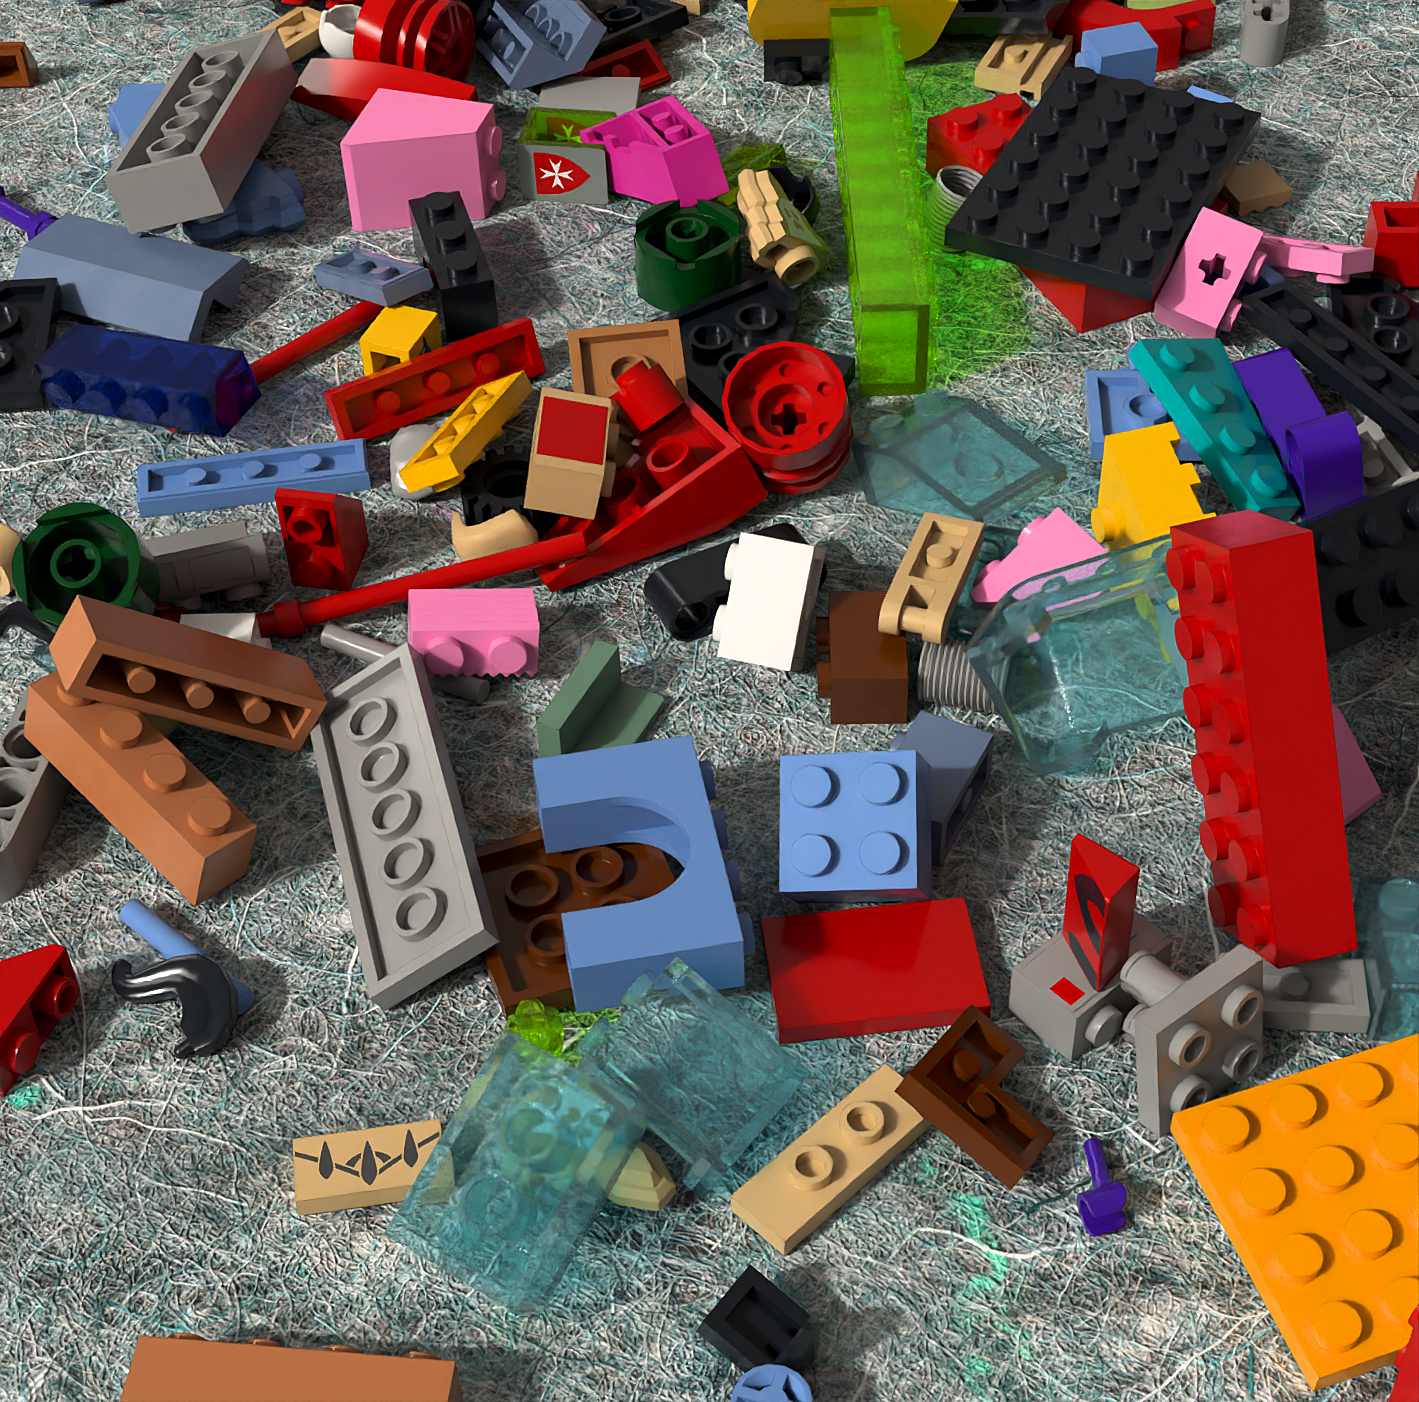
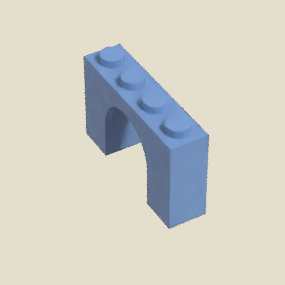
M692 735L532 759L537 808L546 854L611 843L634 842L654 846L669 853L685 868L672 885L652 897L630 903L561 914L566 961L576 1013L745 986L744 957L755 955L756 953L753 926L749 913L737 914L734 902L742 900L738 867L735 860L723 861L721 850L728 849L725 817L722 809L710 810L708 800H715L716 798L713 771L709 760L698 761Z

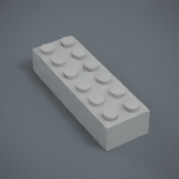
M277 28L188 50L104 177V181L130 235L148 230L151 234H161L173 229L182 222L196 219L198 223H208L226 213L227 207L235 193L239 190L240 184L248 170L252 167L253 161L261 147L265 144L266 138L276 124L280 113L288 103V99L299 82Z

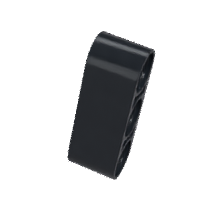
M788 523L775 524L751 533L810 545L794 525ZM740 537L668 562L655 569L647 578L643 589L645 599L671 636L677 641L688 642L713 634L717 610L721 604L727 605L731 581L726 580L724 574L727 554L732 543L739 544ZM824 562L818 590L822 587L827 576V568Z

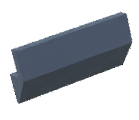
M491 0L493 7L487 9L489 16L484 17L485 24L480 26L482 33L476 35L475 45L508 86L515 90H521L582 71L606 32L607 27L580 0H521L518 7L505 0Z
M65 213L23 246L12 280L57 278L62 292L59 313L197 349L211 305L233 310L249 260L241 256L145 232L130 235L125 227Z

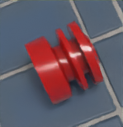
M365 0L354 29L353 56L355 60L388 63L433 73L464 83L474 56L476 38L474 18L469 6L460 0Z
M780 341L760 346L738 361L726 378L721 401L729 434L742 446L763 487L772 493L794 496L816 491L835 479L850 459L854 432L842 372L831 358L809 344ZM795 427V434L788 435L789 429Z

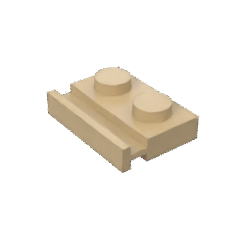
M1053 31L1050 34L1037 37H1029L1025 34L998 35L975 69L974 87L991 90L997 95L1017 93L1020 96L1023 91L1034 93L1033 100L1040 101L1071 55L1073 36L1066 34L1063 40L1052 38Z

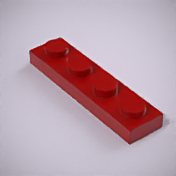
M522 317L324 391L323 393L339 441L366 438L367 441L458 406L479 386L522 370L525 371L528 378L546 372L532 320Z

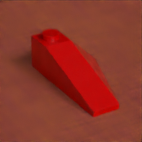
M691 398L687 399L672 412L641 432L630 444L635 453L617 472L615 470L610 498L599 496L594 520L563 515L539 540L541 542L582 531L588 555L537 567L532 570L551 592L722 530L734 520L745 516L751 508L768 497L742 446Z

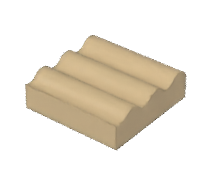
M1265 160L1236 166L1220 191V194L1240 216H1246L1253 210L1263 212L1269 206L1279 208L1284 203L1290 202L1292 189Z

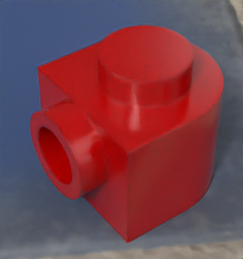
M643 360L614 379L620 390L609 397L612 406L633 436L640 434L685 402L662 366L657 363L649 369Z

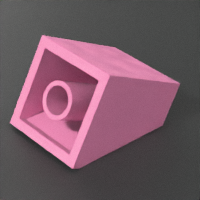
M378 88L340 142L353 230L367 232L411 227L408 200L425 197L433 192L448 193L459 191L470 220L486 219L496 201L502 200L507 182L505 171L500 170L499 152L502 145V130L495 123L494 104Z

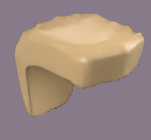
M515 509L508 510L503 514L473 526L464 525L458 511L452 513V543L462 562L540 542L537 530Z

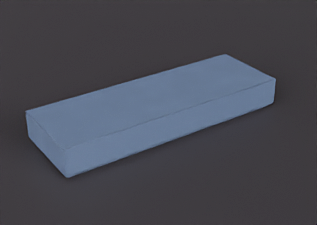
M358 248L322 262L313 268L319 286L385 307L392 306L434 287L429 269Z

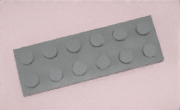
M405 642L324 694L328 703L310 732L368 996L371 1001L385 1011L500 942L422 655L408 642Z

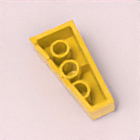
M1168 422L1105 436L1097 508H1093L1091 511V526L1096 540L1099 543H1105L1112 554L1119 579L1122 582L1128 581L1134 591L1142 618L1146 622H1152L1160 635L1167 660L1171 664H1175L1167 647L1162 631L1161 619L1157 611V599L1163 593L1165 584L1169 579L1166 569V554L1172 548L1170 526L1216 517L1217 515L1215 512L1203 515L1195 489H1199L1201 481L1192 462L1180 465L1175 454V446L1179 445L1181 438L1174 423Z

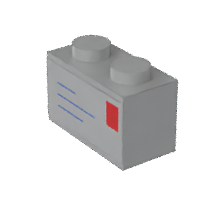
M1134 911L1128 959L1140 950H1148L1156 959L1169 967L1173 940ZM1061 929L1012 968L1008 1012L1072 1062L1090 1046L1100 1047L1106 1044L1116 1034L1123 1019L1127 1017L1129 1012L1143 1001L1133 994H1128L1121 988L1120 983L1123 982L1120 979L1121 970L1100 992L1095 991L1084 975L1062 934L1063 929Z

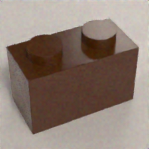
M828 591V617H816V654L829 655V661H817L818 699H830L831 724H907L909 678L906 631L902 630L900 635L897 636L882 633L878 630L880 611L887 591Z

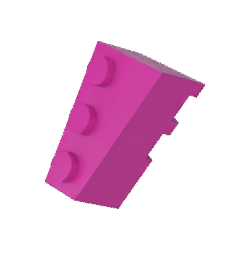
M673 95L579 131L584 148L604 150L607 187L610 191L656 204L680 199V208L697 207V199L716 202L717 196L730 191L712 133Z

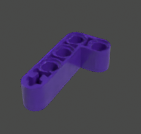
M1288 347L1231 363L1301 504V507L1296 511L1302 521L1364 496L1362 448L1352 416L1346 410L1330 415L1326 414Z

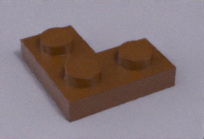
M971 1004L911 1069L894 1092L911 1105L925 1120L931 1122L970 1155L979 1166L990 1172L1011 1190L1056 1134L998 1087L1028 1050Z

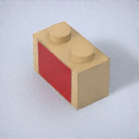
M542 387L533 432L524 508L594 520L599 496L610 498L615 476L616 463L605 461L606 458L614 459L619 435V424L609 423L610 398Z

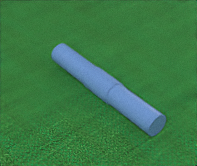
M132 899L122 907L120 919L157 949L166 960L175 956L198 953L215 962L207 952L186 935L177 931L141 900ZM227 971L237 990L238 1015H241L252 1006L255 995Z

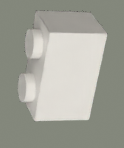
M741 532L739 544L732 543L725 563V579L731 581L727 605L721 604L714 620L713 640L720 642L717 656L786 671L802 670L826 548Z

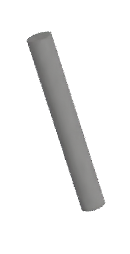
M328 624L324 628L320 639L323 647L369 664H373L397 648L334 624ZM462 673L455 678L448 674L442 678L436 674L431 679L428 677L431 687L477 704L484 703L490 691L489 681L473 675L466 677Z

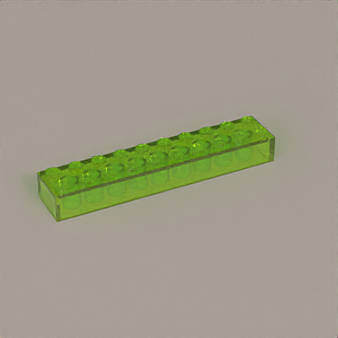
M889 6L829 8V102L860 397L926 395L927 372L937 371L936 338H932L933 327H939L938 293H934V261L929 260L930 234L929 228L925 227V198L921 196L920 165L916 166V136H912V108L908 107V80L904 79L905 63L904 52H901L900 26H891Z

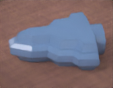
M254 160L252 167L248 170L240 184L239 190L235 193L227 207L226 213L208 223H198L196 219L183 222V233L192 241L199 242L204 246L219 244L239 235L258 237L276 230L285 233L300 228L301 223L306 220V214L302 208L304 203L302 188L295 174L289 168L284 167L272 172L264 164Z

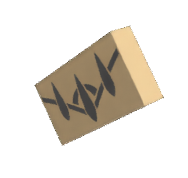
M440 1119L293 1139L295 1203L299 1216L448 1195L443 1133Z

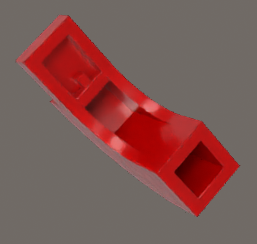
M1071 0L1051 30L1053 31L1052 38L1063 40L1066 34L1072 35L1073 44L1070 57L1075 59L1076 54L1081 52L1083 31L1139 21L1158 46L1155 72L1167 71L1178 68L1180 56L1211 49L1216 6L1210 0H1195L1159 9H1132L1116 5L1107 0Z

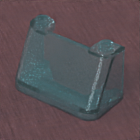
M1170 533L1025 579L1008 590L999 599L963 649V652L1037 777L1064 771L1066 774L1081 772L1096 762L1099 757L1098 750L1102 747L1109 734L1186 715L1183 705V691L1189 686L1187 664L1178 650L1174 633L1175 622L1178 618H1181L1178 591L1172 586L1166 569V554L1172 548Z

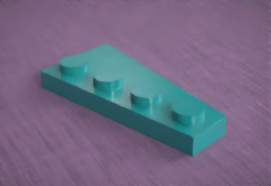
M1139 339L1128 357L1237 511L1250 509L1288 522L1301 507V504L1285 475L1282 465L1268 440L1220 339Z

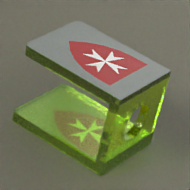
M530 107L517 142L522 200L597 205L608 204L610 190L606 146L603 144L582 143L579 131L617 117V114L613 111Z

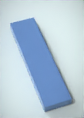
M366 438L137 466V504L141 518L275 502L274 495L277 488L332 494L372 490Z

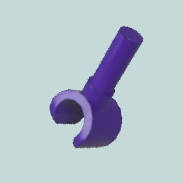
M1090 1138L1084 1142V1149L1093 1189L1077 1194V1207L1086 1231L1090 1236L1096 1237L1125 1227L1126 1216L1122 1209L1126 1206L1127 1192L1121 1182H1113V1178L1109 1174L1101 1140Z

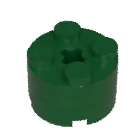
M680 199L659 203L639 216L635 224L636 232L634 235L636 285L638 296L648 304L666 312H673L742 283L739 222L737 216L727 207L713 201L697 199V207L680 208Z
M87 502L58 506L35 521L38 526L25 541L22 538L19 541L12 559V579L15 590L27 608L54 635L58 631L77 594L154 616V609L160 594V574L157 563L133 529L119 516L109 512L108 509Z

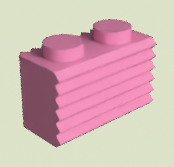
M533 588L409 589L408 643L422 655L426 674L430 679L436 674L442 678L448 674L457 678L462 673L466 677L476 673L481 678L488 673L494 678L499 673L505 677L511 673L519 677L524 672L532 677L537 673L540 626Z

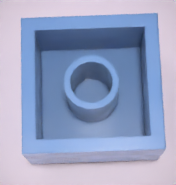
M917 750L780 755L779 892L798 904L932 900L931 765Z

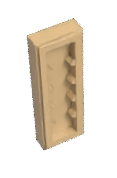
M884 1063L730 1196L731 1211L786 1256L933 1124L925 1120L911 1105L894 1092L904 1077Z

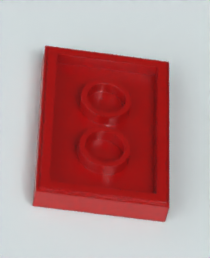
M965 897L760 919L761 939L779 1044L953 1025L971 1004L990 1019V999Z

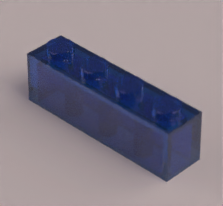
M76 323L34 362L45 385V392L55 407L224 438L262 396L242 350Z

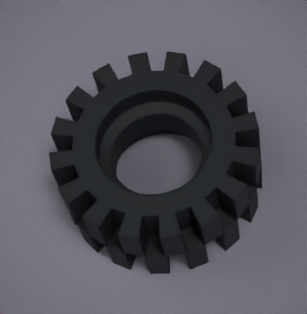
M514 445L504 446V454L500 455L493 448L485 451L486 461L479 459L470 465L471 469L466 468L464 470L466 477L460 482V490L466 526L483 523L508 510L515 509L537 530L538 536L542 538L563 516V514L524 508L532 446L524 445L521 453L514 451ZM513 495H524L519 498H505Z

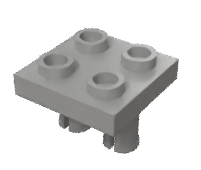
M1240 943L1190 979L1181 973L1175 972L1156 959L1148 950H1140L1126 961L1120 974V979L1123 980L1120 983L1121 988L1128 994H1133L1143 1001L1129 1012L1123 1023V1030L1126 1032L1123 1034L1124 1040L1130 1045L1136 1046L1139 1123L1161 1138L1170 1131L1173 1113L1209 1102L1236 1081L1242 1082L1248 1079L1257 1070L1260 1063L1263 1062V958Z

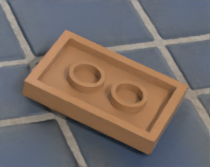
M678 319L567 330L573 392L609 398L620 390L614 379L643 360L649 369L659 363L684 400L689 399ZM611 404L609 423L619 424V435L614 459L606 458L605 461L616 463L615 470L617 472L635 453L630 444L638 435L633 436Z

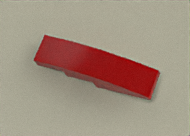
M311 58L290 96L292 101L351 122L357 120L378 88L474 102L479 100L475 86L433 73L388 63L338 58Z

